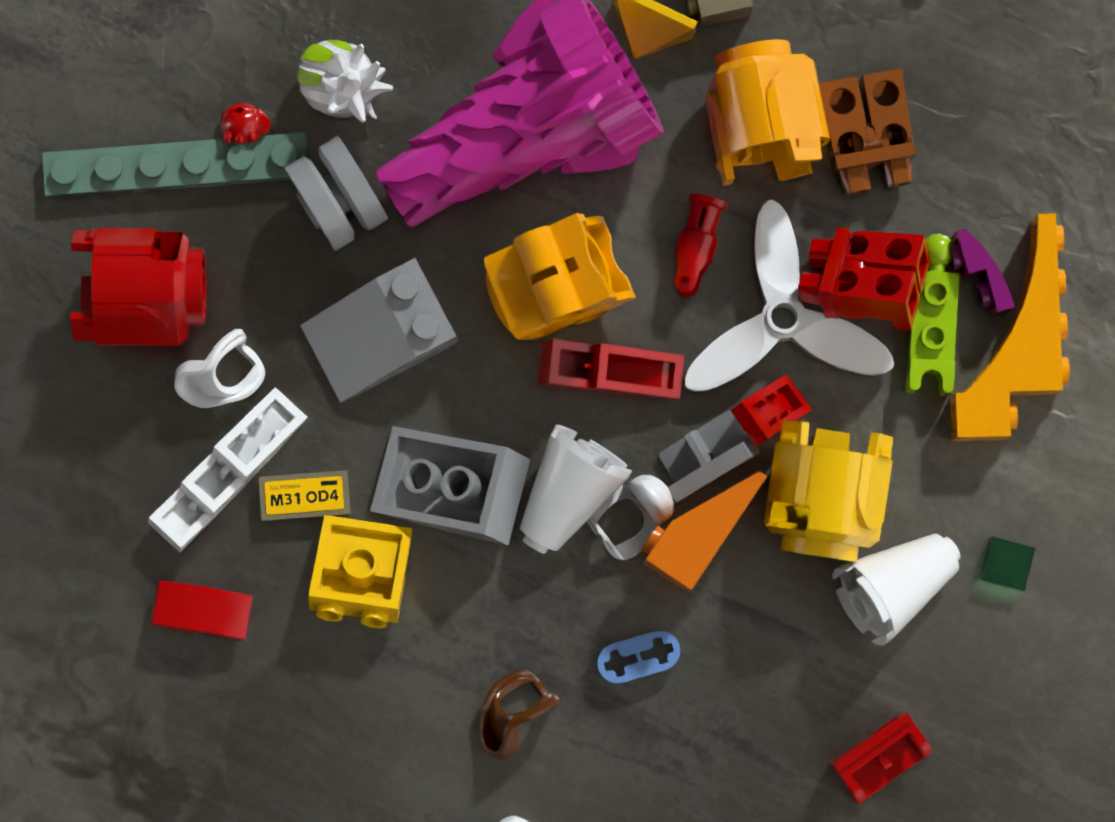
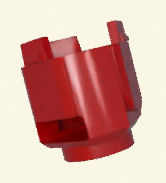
M98 228L97 230L74 231L71 251L92 252L91 276H81L80 310L86 312H71L70 314L73 340L96 341L97 346H180L189 337L191 326H204L206 318L204 249H190L189 239L182 232L157 231L156 228Z

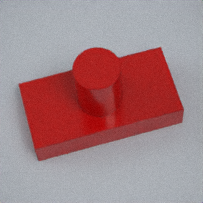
M786 374L743 400L730 411L757 447L781 432L783 420L798 421L812 411V408Z

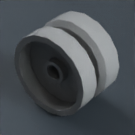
M339 136L319 147V158L328 172V175L323 178L313 162L304 156L285 167L288 176L299 192L295 194L316 230L319 228L322 230L335 252L354 241L355 232L345 216V213L351 210L361 227L368 231L388 220L378 198Z

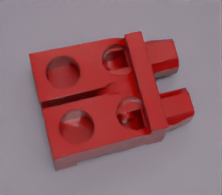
M837 227L834 239H812L808 258L811 268L824 269V273L804 272L801 275L798 285L801 302L822 305L825 318L838 319V316L847 319L866 317L889 320L893 322V326L896 329L912 330L920 301L919 294H922L930 265L925 235L856 231L851 233L850 228Z

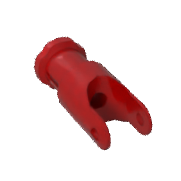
M690 193L688 201L692 205L686 228L680 230L675 248L678 267L674 283L678 292L684 297H691L697 293L701 277L706 273L714 259L718 239L715 237L721 212L726 211L728 206L727 202L704 194Z

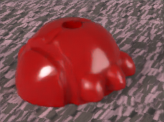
M236 103L228 107L221 114V134L224 143L240 145L256 142L260 136L264 137L271 128V123L266 113L260 108L255 109L252 104Z

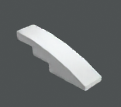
M275 387L214 446L213 452L181 482L180 488L148 518L147 523L180 553L268 463L307 420V416Z

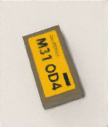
M348 470L258 477L262 522L321 518L324 515H351Z

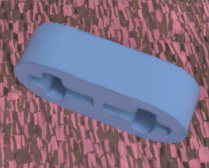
M654 631L616 642L605 647L600 652L597 660L598 671L606 681L615 684L665 671L673 667L678 661L680 645L671 633L665 631ZM661 638L663 644L670 643L673 652L666 655L667 662L664 664H659L657 658L642 661L640 652L651 649L653 647V639ZM618 650L621 657L635 654L637 662L626 665L624 667V675L617 677L614 670L606 671L604 663L610 660V652Z

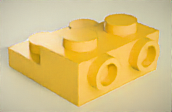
M324 515L308 595L309 610L317 611V617L330 622L341 621L343 615L359 617L363 625L371 628H385L388 622L398 623L412 540V528Z

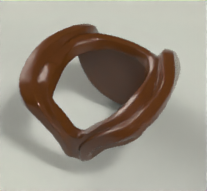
M527 670L510 673L498 680L487 693L480 711L479 736L484 750L490 756L501 760L515 756L520 747L518 726L540 717L554 709L555 706H559V697L556 694L549 693L540 679ZM530 682L541 699L525 711L517 713L504 712L500 707L502 698L515 688Z

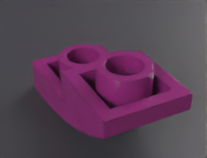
M966 229L956 231L951 237L953 244L950 246L953 258L950 263L954 271L960 270L962 280L980 276L981 282L976 283L978 299L982 308H989L991 317L1009 313L1015 306L1008 286L996 263L980 242Z

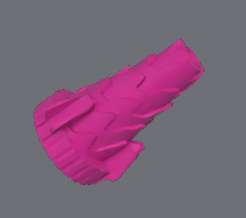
M535 0L517 18L499 46L492 52L495 61L504 67L473 85L476 91L474 94L446 110L436 125L408 141L411 145L410 149L376 170L379 182L384 186L389 198L403 216L407 225L413 228L454 203L469 200L497 186L500 191L505 190L541 169L544 175L560 166L562 173L569 175L610 170L628 165L637 160L639 149L642 145L664 133L658 114L637 73L605 20L590 0H560L558 2L553 0Z

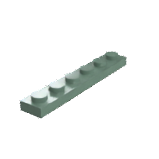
M306 132L265 135L264 137L260 136L256 142L240 145L224 143L223 139L42 152L45 196L48 199L291 180L285 167L303 156L309 159Z

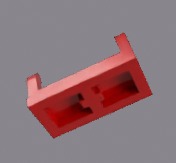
M901 712L832 761L830 765L857 804L860 805L868 797L931 754L932 748L909 714Z

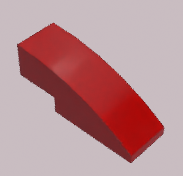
M550 339L542 342L538 385L596 393L678 400L681 394L684 355L603 343L594 345Z

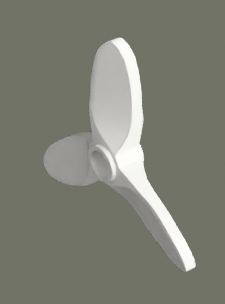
M768 200L763 204L758 213L754 237L756 274L765 304L762 313L731 328L714 340L688 368L685 376L686 389L693 392H706L718 388L738 378L755 366L779 341L785 342L789 340L814 358L845 371L870 376L881 375L890 371L894 366L893 357L888 348L877 338L839 317L838 319L825 318L822 312L804 309L802 303L798 300L800 267L793 228L783 207L774 200ZM777 308L790 310L795 318L794 325L788 329H780L772 321V311Z

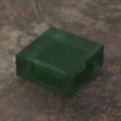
M993 536L990 537L979 580L1021 592L1025 591L1036 548Z

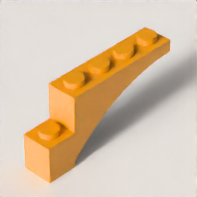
M1056 213L1037 214L1031 220L1030 255L1027 274L1016 313L1004 339L987 366L963 393H955L950 397L951 441L1005 440L1011 437V429H1017L1018 425L1016 402L1010 403V396L1056 395L1063 391V384L1069 383L1068 357H1062L1061 340L1067 339L1068 320L1066 313H1060L1059 296H1064L1066 292V274L1064 269H1058V252H1063L1064 229L1062 225H1056Z

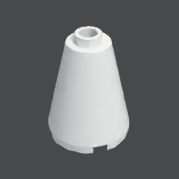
M555 425L550 434L520 525V530L525 534L523 541L534 550L543 554L548 549L558 551L619 489L632 473V470L626 469L628 465L612 452L591 439L589 442L582 439L575 441L574 439L578 432L562 425Z
M934 533L859 558L857 562L850 561L841 564L835 568L832 578L834 580L840 576L842 587L836 590V594L846 614L862 634L870 630L877 636L871 642L876 645H885L958 572V560H960L961 555L956 544L950 538H943Z

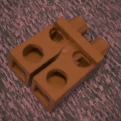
M902 68L862 75L859 82L857 76L819 83L830 136L827 148L831 159L833 175L839 174L846 196L861 194L871 190L867 171L870 168L883 167L886 188L910 184L912 178L911 160L916 155L912 139Z

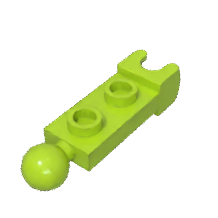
M938 233L926 237L930 265L922 294H919L920 301L912 330L909 334L905 390L909 394L916 392L921 387L923 374H932L936 377L938 392L941 396H950L954 390L960 273L945 272L946 266L953 260L950 246L953 242L946 235Z

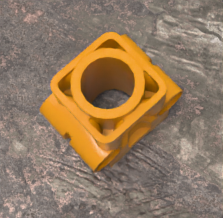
M575 213L551 225L542 226L523 233L512 240V245L484 257V265L487 270L486 285L493 307L504 326L518 340L541 339L572 324L586 323L611 311L610 309L636 298L628 277L621 271L614 259L612 237L603 216L585 218L584 214Z

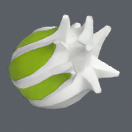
M326 40L319 44H311L300 57L301 62L297 70V81L300 83V91L310 106L328 116L336 118L355 116L362 123L366 121V115L377 119L371 101L381 93L393 91L392 85L379 82L386 72L385 67H380L378 61L371 64L369 58L364 53L363 44L357 46L341 40Z

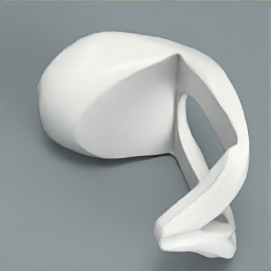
M234 329L220 339L204 361L189 360L177 367L174 380L175 390L184 401L199 408L216 407L245 399L260 387L265 378V368L257 354L245 345L246 335L242 329ZM233 348H236L254 367L239 384L233 387H226L218 381L216 367L224 355Z
M640 475L621 485L586 522L591 530L602 538L601 542L614 558L627 560L639 554L657 525L660 527L673 515V497L667 486L660 479L652 475ZM622 499H630L640 507L644 515L642 530L631 539L618 545H613L597 522L614 503Z

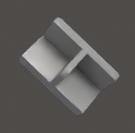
M728 410L697 430L687 433L684 438L661 451L659 458L674 481V484L667 488L677 503L687 499L759 455L760 452L732 412Z

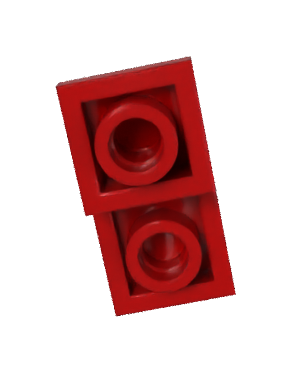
M160 580L157 582L150 625L189 634L198 632L242 641L245 640L253 596L216 588Z

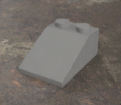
M416 258L373 279L300 325L341 404L458 343L457 336Z
M392 426L370 512L469 538L509 545L530 459L504 446Z

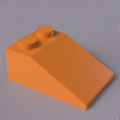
M760 471L674 519L666 530L657 525L642 548V551L648 554L643 564L686 593L690 592L767 476Z

